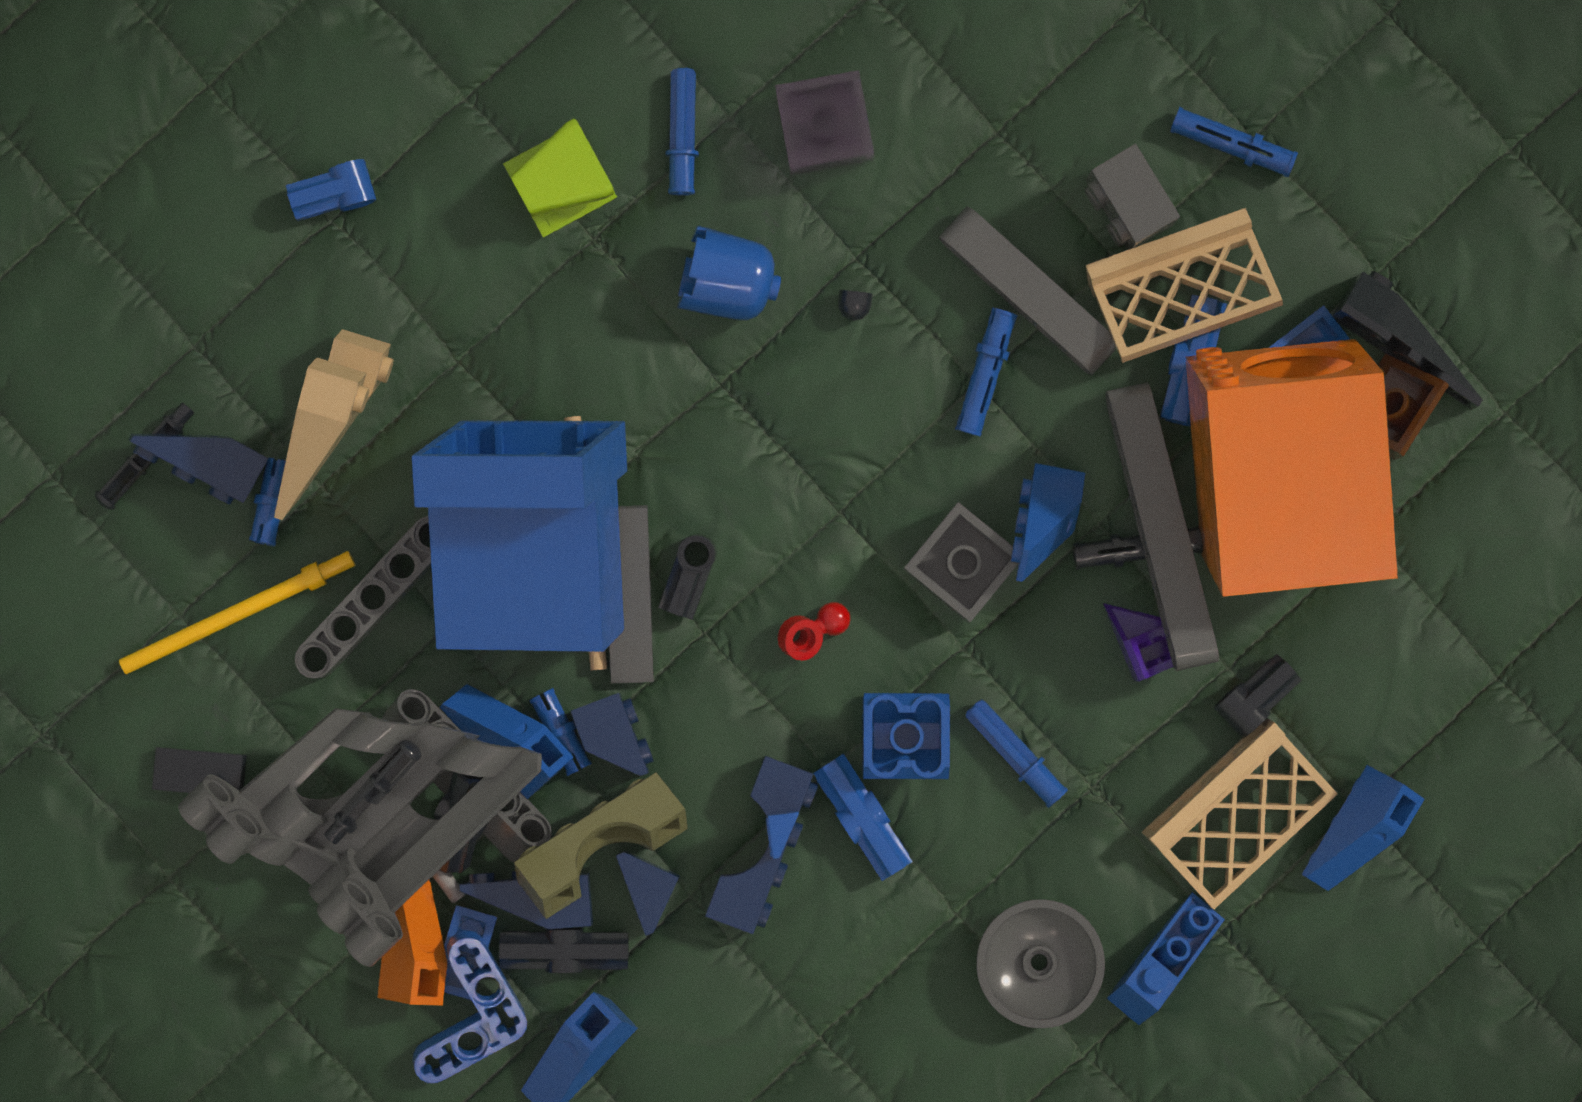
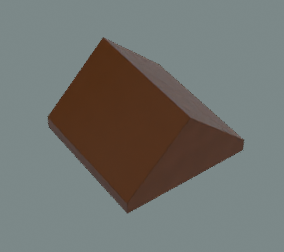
M1385 354L1378 366L1384 372L1389 457L1397 460L1404 457L1449 384L1442 379Z

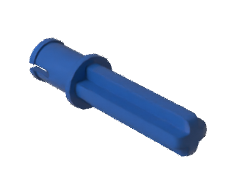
M677 68L671 71L670 150L665 151V155L670 157L668 189L670 195L685 196L695 194L694 162L695 158L699 157V151L695 150L696 73L690 68Z
M984 700L977 701L966 712V718L1020 775L1018 778L1019 782L1024 780L1046 803L1048 808L1068 791L1042 763L1045 759L1042 756L1038 759Z

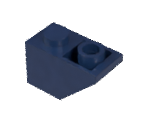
M617 693L571 710L585 751L639 776L649 773L647 764L654 762L646 738L638 740L632 724L639 722L631 698L623 700L621 694Z

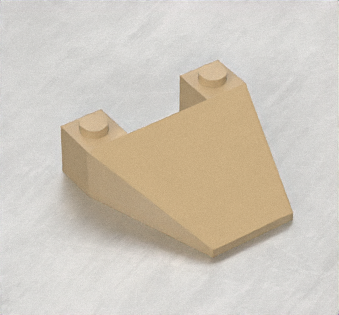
M342 329L334 338L328 361L316 358L308 366L296 410L274 518L284 519L301 498L359 413L363 412L366 403L380 383H387L394 359L388 357L391 344Z

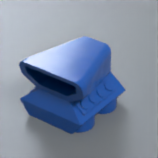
M864 693L863 779H949V694Z

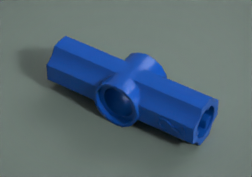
M1191 295L1188 306L1194 308L1199 296ZM1207 297L1200 311L1216 316L1225 312L1227 304ZM1185 315L1183 327L1185 326L1189 318V316ZM1221 328L1174 345L1168 367L1170 378L1159 419L1191 427L1186 356H1196V350L1201 348L1216 347Z
M844 754L813 773L827 798L831 800L836 808L835 814L855 845L859 844L882 881L913 862L904 845L888 824L891 821L872 791H867Z

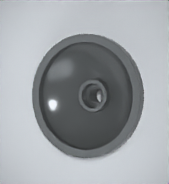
M1035 899L1012 905L1001 912L989 924L979 943L976 969L979 984L984 995L1001 1015L1022 1026L1051 1028L1063 1025L1077 1018L1091 1005L1103 982L1105 957L1097 932L1082 914L1070 906L1057 901ZM1043 954L1046 957L1047 963L1043 969L1036 970L1031 966V959L1034 955Z

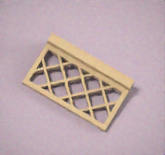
M1246 208L1086 265L1088 285L1093 297H1096L1122 363L1283 305L1282 297L1252 230V222ZM1248 245L1252 257L1247 268L1225 261L1230 250ZM1202 261L1214 266L1206 283L1186 275L1191 264ZM1255 266H1257L1259 273L1253 271ZM1221 269L1242 277L1234 294L1213 286ZM1161 275L1174 280L1166 297L1146 290L1151 278ZM1248 280L1264 285L1269 297L1254 302L1241 297V294ZM1181 283L1202 291L1194 308L1173 300ZM1123 290L1134 294V297L1125 312L1110 306L1105 295ZM1208 294L1229 302L1224 313L1213 316L1200 311ZM1141 298L1162 305L1154 322L1133 315ZM1169 308L1189 316L1183 328L1171 330L1161 326ZM1114 317L1121 319L1119 326ZM1128 323L1149 330L1144 342L1126 347L1122 335Z
M1268 718L1247 737L1236 743L1141 832L1212 909L1219 906L1337 795V792L1289 741L1278 725ZM1280 746L1291 756L1290 774L1268 773L1269 756ZM1261 765L1260 773H1252ZM1298 765L1307 774H1297ZM1245 779H1260L1259 803L1237 802V787ZM1267 779L1289 780L1288 803H1266ZM1297 780L1314 781L1323 791L1311 804H1296ZM1230 794L1229 802H1221ZM1213 808H1229L1228 832L1206 831V815ZM1236 808L1258 809L1257 832H1235ZM1266 809L1288 810L1287 826L1280 833H1265ZM1295 810H1303V811L1295 818ZM1199 822L1198 831H1190ZM1182 837H1198L1197 860H1179L1170 849ZM1205 837L1227 838L1226 861H1204ZM1235 838L1257 839L1256 855L1250 861H1234ZM1264 839H1272V840L1264 847ZM1187 867H1196V877ZM1204 867L1226 868L1225 884L1211 895L1203 886ZM1233 868H1241L1233 875Z

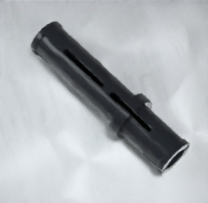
M1199 526L1187 529L1193 553H1202L1203 544ZM1111 534L1109 539L1072 543L1076 570L1113 564L1114 568L1123 567L1125 562L1146 560L1140 535L1120 537L1119 534ZM1133 548V550L1098 554V552Z

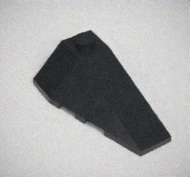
M1364 271L1360 273L1332 314L1336 322L1383 353L1446 381L1449 386L1445 393L1469 409L1473 410L1479 407L1483 399L1401 296L1391 290L1393 283L1375 271H1372L1370 275Z

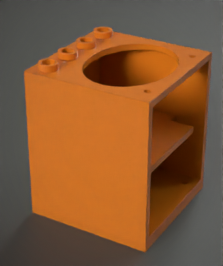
M1356 339L1224 353H1222L1221 348L1208 347L1196 350V356H1186L1198 522L1203 544L1201 555L1222 596L1397 579L1384 372Z

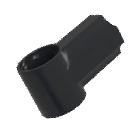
M695 534L681 542L658 608L681 617L694 619L717 556L716 546L709 537ZM691 542H701L708 548L709 558L705 564L697 566L687 560L685 552Z
M1275 654L1245 683L1240 682L1230 690L1214 708L1244 739L1271 714L1269 711L1298 685L1302 679L1283 658Z

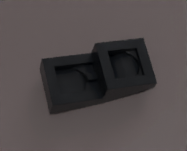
M156 747L152 790L190 793L206 776L211 774L223 779L240 791L244 787L247 755Z

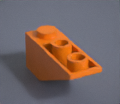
M429 879L395 912L403 936L382 957L377 998L410 1005L443 1006L447 958Z

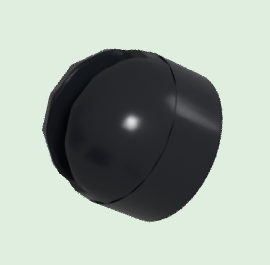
M839 290L838 307L841 314L853 321L863 319L871 309L873 294Z

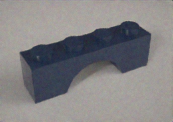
M765 756L751 797L761 806L767 817L770 814L800 811L801 806L810 808L818 784L811 782L813 773ZM795 822L780 858L773 859L770 856L768 844L762 858L751 868L740 873L721 874L705 917L750 934H754L756 926L765 928L773 904L766 902L771 886L780 888L788 864L781 862L786 846L795 848L803 824Z

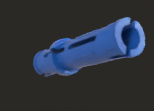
M1179 107L1170 130L1171 133L1180 134L1211 148L1245 160L1243 164L1252 167L1254 163L1283 174L1285 177H1289L1298 155L1296 151L1293 152L1262 140L1264 135L1255 133L1254 136L1220 122L1184 110L1182 107ZM1196 127H1199V128L1204 129V130H1206V131L1212 132V133L1217 134V135H1219V136L1225 137V138L1229 139L1230 141L1224 140V139L1219 138V137H1217V136H1214V135H1211V134L1206 133V132H1204V131H1201V130H1199V129H1196ZM1237 143H1240V144H1243V145H1245V146H1248V147H1250V148H1252V149H1254V150L1261 151V152H1263V153H1266V154H1268V155H1271L1272 157H1268V156L1263 155V154H1260V153H1258V152H1256V151H1254V150H1251V149L1242 147V146L1238 145Z
M992 307L982 343H978L975 350L978 352L976 365L965 395L961 414L955 426L956 430L981 437L985 417L992 400L1003 360L1007 361L1010 352H1007V347L1018 315Z

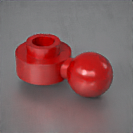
M830 602L820 608L817 619L814 621L801 615L790 617L779 629L778 645L786 655L800 661L808 660L814 657L820 650L823 643V634L837 636L848 629L851 619L850 613L844 605L838 602ZM800 630L799 638L793 642L795 633Z

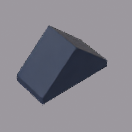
M627 851L618 853L616 857L645 936L654 933L680 876Z

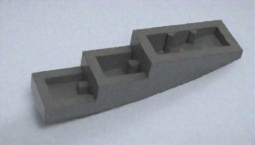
M648 505L618 506L624 631L609 645L611 683L654 682Z

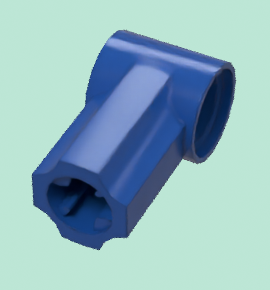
M357 159L331 167L328 173L286 185L288 199L295 219L297 221L305 220L337 209L348 211L374 203L376 196L365 160Z

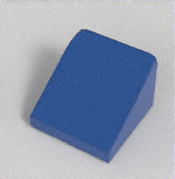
M799 811L770 814L766 817L770 856L773 859L780 858Z

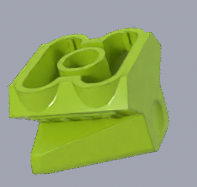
M574 118L567 121L546 141L503 163L543 237L562 229L567 224L617 198L610 180L580 125Z

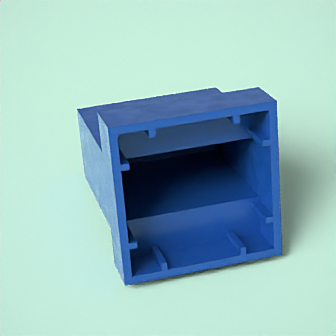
M459 421L412 455L415 507H428L436 649L604 652L624 631L617 480L627 472L625 421Z

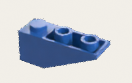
M1035 463L1032 479H1023L1019 504L1026 505V508L1019 507L1015 526V533L1022 534V537L1015 536L1011 554V562L1018 563L1016 581L1023 582L1074 532L1082 502L1084 472Z
M468 684L440 706L442 711L461 731L480 735L477 738L480 741L500 746H520L542 754L541 772L520 791L526 799H529L573 758L572 754L545 725Z
M1367 765L1361 776L1355 781L1352 791L1339 813L1333 818L1330 828L1317 850L1311 855L1302 875L1323 889L1331 890L1401 838L1425 799L1399 781Z
M1192 892L1128 968L1107 999L1135 1023L1141 1025L1161 1008L1225 919Z
M593 992L564 1022L521 1091L531 1102H569L638 1028L611 999Z

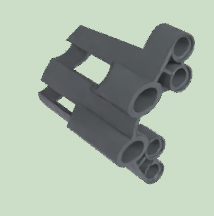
M335 708L240 791L223 779L209 774L179 803L178 809L183 819L190 826L207 834L206 843L208 848L221 861L233 864L241 855L249 853L268 864L276 866L285 865L311 885L308 888L310 896L319 904L317 912L321 920L331 930L346 937L345 946L353 958L362 965L371 967L403 936L395 912L541 772L542 754L520 746L508 747L486 743L477 739L480 735L423 722L400 723L374 717L371 713ZM402 740H409L415 743L421 751V759L408 770L392 788V791L378 805L370 804L355 821L357 824L355 832L347 833L338 844L331 843L324 833L335 822L334 815L354 796L369 779V776L381 766ZM339 746L358 751L384 754L358 781L340 796L329 799H309L297 792V788ZM401 749L380 772H382L389 765V763L399 754ZM411 759V760L408 762V764L399 772V774L390 782V784H391V783L401 774V772L410 764V762L412 761V759ZM444 770L483 777L440 820L424 817L417 813L410 805Z

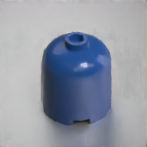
M701 226L695 228L691 239L692 242H695L693 257H686L678 293L681 299L678 302L677 308L733 320L747 321L757 317L764 310L767 300L776 301L781 276L774 275V259L766 246Z

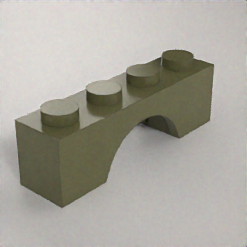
M657 773L646 779H638L630 784L620 796L612 801H604L598 804L590 812V815L579 822L563 826L549 841L541 846H533L524 851L519 859L514 862L517 881L545 919L582 897L579 884L580 873L586 860L595 851L603 846L617 842L636 843L654 851L688 829L685 808Z

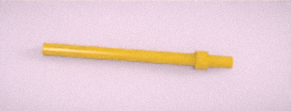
M346 551L321 564L313 562L301 568L300 574L119 659L120 666L127 675L308 588L310 591H314L326 585L327 579L356 566L351 553Z

